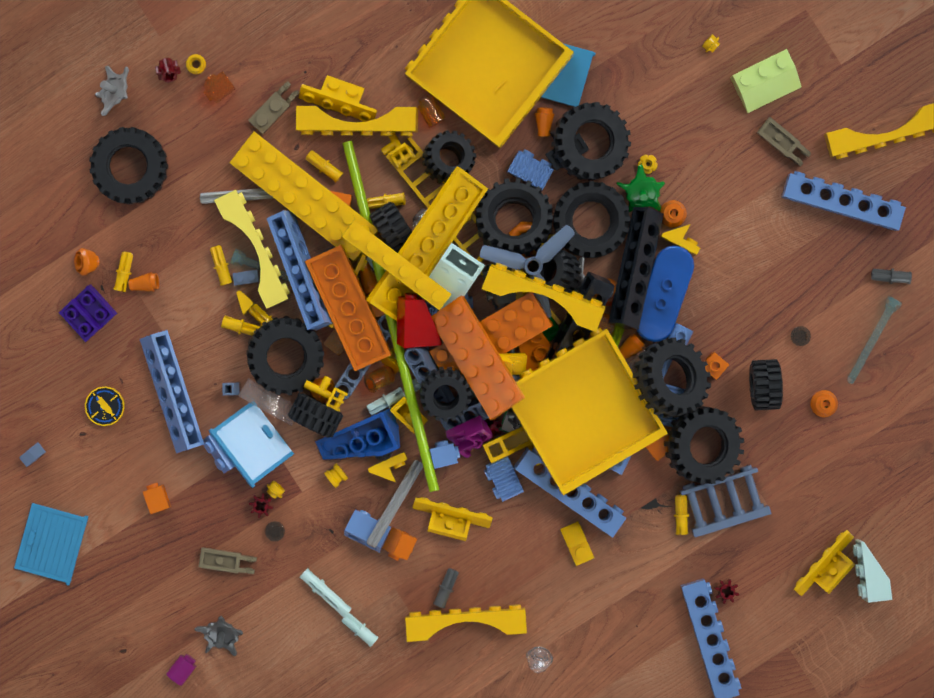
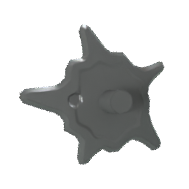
M219 616L217 622H211L207 626H197L195 628V631L203 633L204 639L208 641L205 653L216 646L219 649L225 648L229 650L233 656L237 655L234 643L239 640V635H243V631L227 623L223 616Z

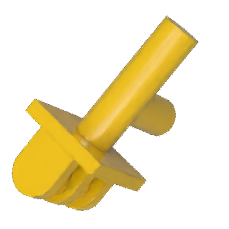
M393 133V136H388L391 142L381 148L384 155L389 154L398 168H401L403 163L407 164L410 158H416L413 148L405 142L401 145L396 133Z
M324 376L320 386L308 380L306 381L304 388L328 399L326 406L340 412L341 409L339 407L341 403L344 404L345 401L343 399L345 396H348V393L334 387L332 392L328 391L327 388L332 379ZM336 391L340 393L338 398L334 396ZM332 399L336 400L334 405L330 404Z

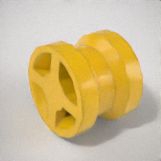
M337 463L333 465L330 471L324 472L335 488L339 486L341 481L348 479L346 473Z

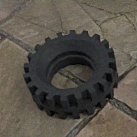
M600 102L583 103L565 112L562 118L556 122V129L552 131L554 141L551 142V147L555 149L553 156L558 158L559 166L565 168L570 176L574 175L577 176V179H588V181L601 179L615 173L618 168L622 167L624 159L628 158V147H631L628 135H631L630 130H626V120H621L618 116L620 113L617 110H611V106L607 104L600 105ZM591 122L605 128L610 141L605 155L594 160L583 157L576 149L574 141L579 127Z
M120 127L117 130H111L106 136L101 137L99 143L92 149L93 154L89 160L91 162V169L89 170L93 177L92 181L102 194L118 203L130 205L143 203L145 200L153 198L154 194L161 190L162 184L167 178V155L160 142L144 130L135 127ZM125 147H133L141 151L147 162L146 173L142 179L132 184H124L117 181L110 169L111 158L115 152Z
M509 178L504 179L503 184L494 183L491 190L488 189L479 202L476 210L479 238L482 237L483 244L486 246L489 245L490 247L525 254V257L530 256L531 251L535 250L537 252L540 245L547 242L552 228V204H549L547 194L543 195L541 193L542 188L539 186L534 188L531 181H527L525 184L520 182L521 178H516V182H509ZM508 204L525 206L533 217L531 228L520 236L504 234L496 224V215L503 206Z
M589 181L579 183L568 189L559 199L553 215V226L556 233L565 225L573 229L575 235L564 246L572 254L584 258H599L613 252L625 240L629 231V208L623 196L615 188L602 182ZM585 202L601 204L607 209L610 216L608 230L598 238L588 239L582 237L573 226L574 212L579 205Z
M284 316V318L275 317L269 322L265 321L262 323V326L256 329L252 338L249 339L248 350H246L248 367L256 382L268 392L272 391L277 395L281 393L292 395L294 392H303L306 381L313 382L318 378L321 367L323 368L324 351L314 330H307L305 323L300 319L289 318V316ZM282 338H290L297 341L304 351V361L301 367L291 374H279L273 371L267 362V352L270 346Z
M676 337L664 339L646 347L645 351L637 356L640 361L634 363V367L638 369L637 372L633 373V378H636L638 384L634 385L635 390L640 389L641 395L638 396L640 401L645 399L647 402L645 407L647 409L654 408V414H663V418L672 416L675 418L695 411L696 408L704 404L702 400L708 398L709 394L705 390L711 388V383L707 382V378L711 377V374L705 370V366L708 363L707 361L702 362L700 358L702 355L701 351L695 352L693 350L695 345L692 343L685 345V339L676 341ZM668 359L677 362L682 367L686 376V388L681 395L673 393L663 380V364Z
M700 406L695 411L679 416L678 420H672L673 428L672 430H667L669 440L664 441V446L668 447V452L665 453V456L671 460V463H669L670 467L676 469V474L684 477L686 480L701 484H716L715 481L717 480L724 481L726 474L732 475L735 472L732 469L733 466H739L741 461L737 460L738 455L744 454V450L740 449V443H745L744 438L739 436L742 429L735 425V418L729 417V413ZM703 427L715 429L721 438L719 455L708 464L697 462L692 457L690 451V442L693 435Z

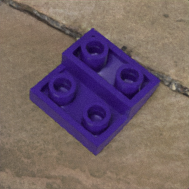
M91 284L59 312L85 342L118 314Z

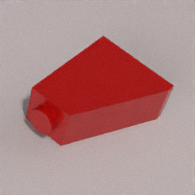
M405 293V296H398L397 344L403 348L442 345L425 300L417 296L416 293Z

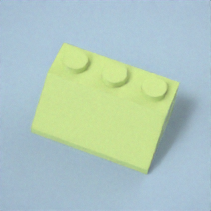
M787 49L730 77L747 113L802 87L796 67Z

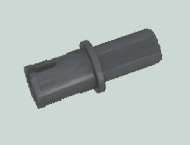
M891 268V270L872 269L871 279L889 282L890 284L893 282L911 284L912 272L894 271V268Z
M452 568L447 570L442 585L439 584L440 589L433 602L434 605L445 608L451 592H454L452 589L459 575L458 571Z

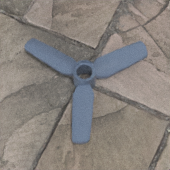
M565 225L538 249L535 257L525 259L519 253L483 245L480 250V258L494 263H501L515 270L523 269L531 279L538 277L545 280L540 274L543 263L549 262L575 235V232L570 226ZM531 260L536 261L538 264V268L534 272L529 271L527 268ZM534 293L550 318L549 298Z

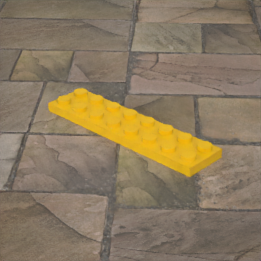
M255 131L230 161V164L335 247L343 245L347 256L353 261H356L362 252L342 237L351 223L355 220L374 236L378 233L373 224Z
M457 166L398 254L429 277L488 188ZM386 270L366 301L397 321L398 296H405V293L415 292Z

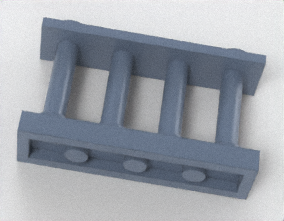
M751 465L741 467V472L725 476L726 479L724 481L717 480L715 481L716 484L705 483L695 486L694 483L683 486V490L679 492L680 495H688L696 524H694L695 528H691L695 538L771 514L770 507L768 505L764 506L761 503L752 476L753 473L758 472L756 467L752 468ZM743 476L745 477L753 503L752 510L746 512L741 508L733 482L734 479ZM724 482L726 483L734 509L733 516L727 518L722 514L714 485ZM707 489L715 518H713L714 522L706 523L703 520L695 491Z

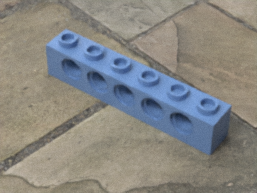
M797 171L787 176L782 198L890 230L898 231L900 229L906 207L901 206L902 202L892 199L889 202L883 201L882 196L876 194L866 196L863 195L862 190L855 188L849 191L843 189L844 185L832 182V185L824 183V179L813 177V180L805 178L806 174ZM802 184L810 186L811 190L808 195L801 192ZM822 189H826L829 192L828 200H823L820 197ZM841 195H846L849 199V203L846 206L841 205L839 202ZM861 200L868 204L865 212L861 211L858 207ZM880 206L885 207L887 210L885 217H881L878 214Z
M283 210L268 217L269 227L307 330H319L332 324L333 322L305 263L311 257L295 214L291 211Z
M168 330L141 338V346L176 453L204 445Z
M526 448L513 467L612 538L626 520V517L622 515L624 512L615 504L613 507L606 504L608 500L599 493L597 496L590 492L592 488L585 483L576 488L574 495H562L556 484H550L551 475L535 448L532 451ZM538 463L543 464V471L541 473H534V466ZM587 497L591 498V505L583 507V500ZM607 509L608 515L603 519L599 518V511Z
M702 578L680 585L714 698L739 696L738 690L742 689L738 677L734 678L733 670H736L733 659H729L727 651H730L727 639L723 640L721 635L724 629L721 620L717 621L715 613H718L715 601L711 602L709 594H712L710 583L705 582ZM698 596L705 597V604L703 606H696L695 599ZM705 615L711 617V622L708 625L701 624V618ZM711 634L717 636V641L714 644L707 643V637ZM717 653L723 656L720 663L712 661L713 656ZM721 673L728 674L729 678L726 682H719L718 677Z

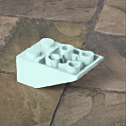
M453 243L450 244L429 276L452 294L442 308L458 297L465 296L485 267L484 264Z
M855 539L856 544L853 545L854 557L857 556L858 564L855 565L856 576L860 578V584L857 585L858 595L862 596V599L868 603L892 600L890 579L866 544L859 539Z

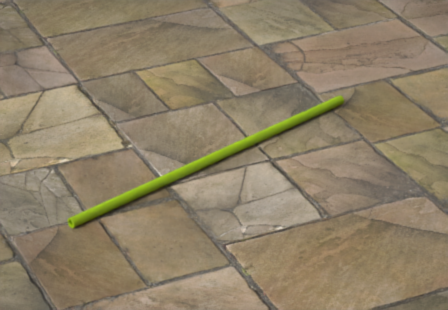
M347 141L342 144L361 216L373 224L370 219V211L352 141ZM372 260L378 283L385 271L383 267ZM385 314L429 492L438 491L439 486L409 366L404 358L405 350L397 344V321Z

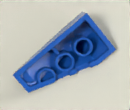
M391 408L337 431L333 437H324L315 441L323 460L383 456L399 449V425L394 414L390 411Z

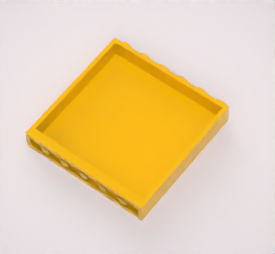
M458 0L454 5L456 9L452 14L448 13L442 20V27L439 30L436 28L430 35L431 41L427 46L424 44L417 52L419 56L416 60H411L407 64L405 75L501 149L574 56V52L507 0ZM505 79H507L508 81L505 83V85L496 94H494L493 90Z
M598 328L596 332L592 331L590 338L586 340L581 338L575 341L573 348L568 351L566 348L555 353L556 358L551 361L548 358L538 363L539 368L534 371L531 368L520 374L522 378L515 381L525 399L511 408L562 495L569 493L668 434L659 417L654 414V409H647L645 407L647 404L645 399L640 401L638 397L641 395L640 389L635 390L634 385L638 384L636 378H633L630 367L607 329L602 330Z

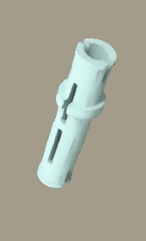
M309 568L299 577L312 588L311 591L313 593L316 592L343 618L352 609L324 584L325 581L323 579L320 580Z

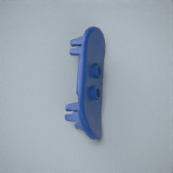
M668 246L662 249L655 258L639 330H637L638 334L647 341H662L674 329L694 271L693 257L683 247Z

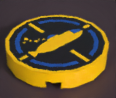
M107 386L98 387L91 391L86 398L85 412L88 418L97 425H113L121 419L125 411L124 398L115 388Z

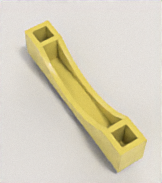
M234 190L215 199L214 201L223 219L240 228L249 237L256 249L261 269L258 292L266 309L288 300L287 295L290 294L286 283L281 284L278 278L281 276L280 270L277 265L273 266L270 258H273L269 248H264L261 242L264 240L260 229L255 230L253 226L255 218L251 210L246 211L244 204L247 202L242 192L238 194L237 190Z

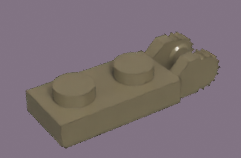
M288 81L248 120L262 134L281 117L299 95V91L296 90L291 93L286 101L281 97L290 88L291 84Z
M771 117L756 132L786 158L789 157L790 160L800 167L803 165V162L792 153L795 148L804 156L809 157L811 155L810 151L801 145L798 139Z
M202 547L199 567L237 574L239 572L254 574L255 569L240 567V560L256 562L257 557Z

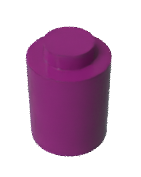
M188 654L185 656L180 655L166 675L172 681L182 686L197 667L194 664L196 660Z

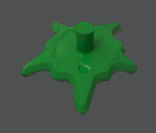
M639 164L637 175L629 184L616 183L626 191V199L629 201V212L633 211V207H652L657 211L661 210L658 198L660 197V189L665 185V182H656L653 177H646L643 165Z

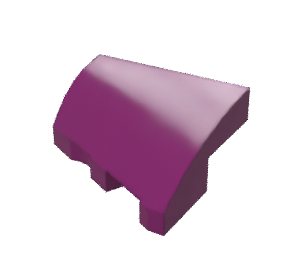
M480 415L445 431L447 439L458 446L459 453L465 458L471 456L470 451L473 448L479 449L485 441L492 437L489 426Z

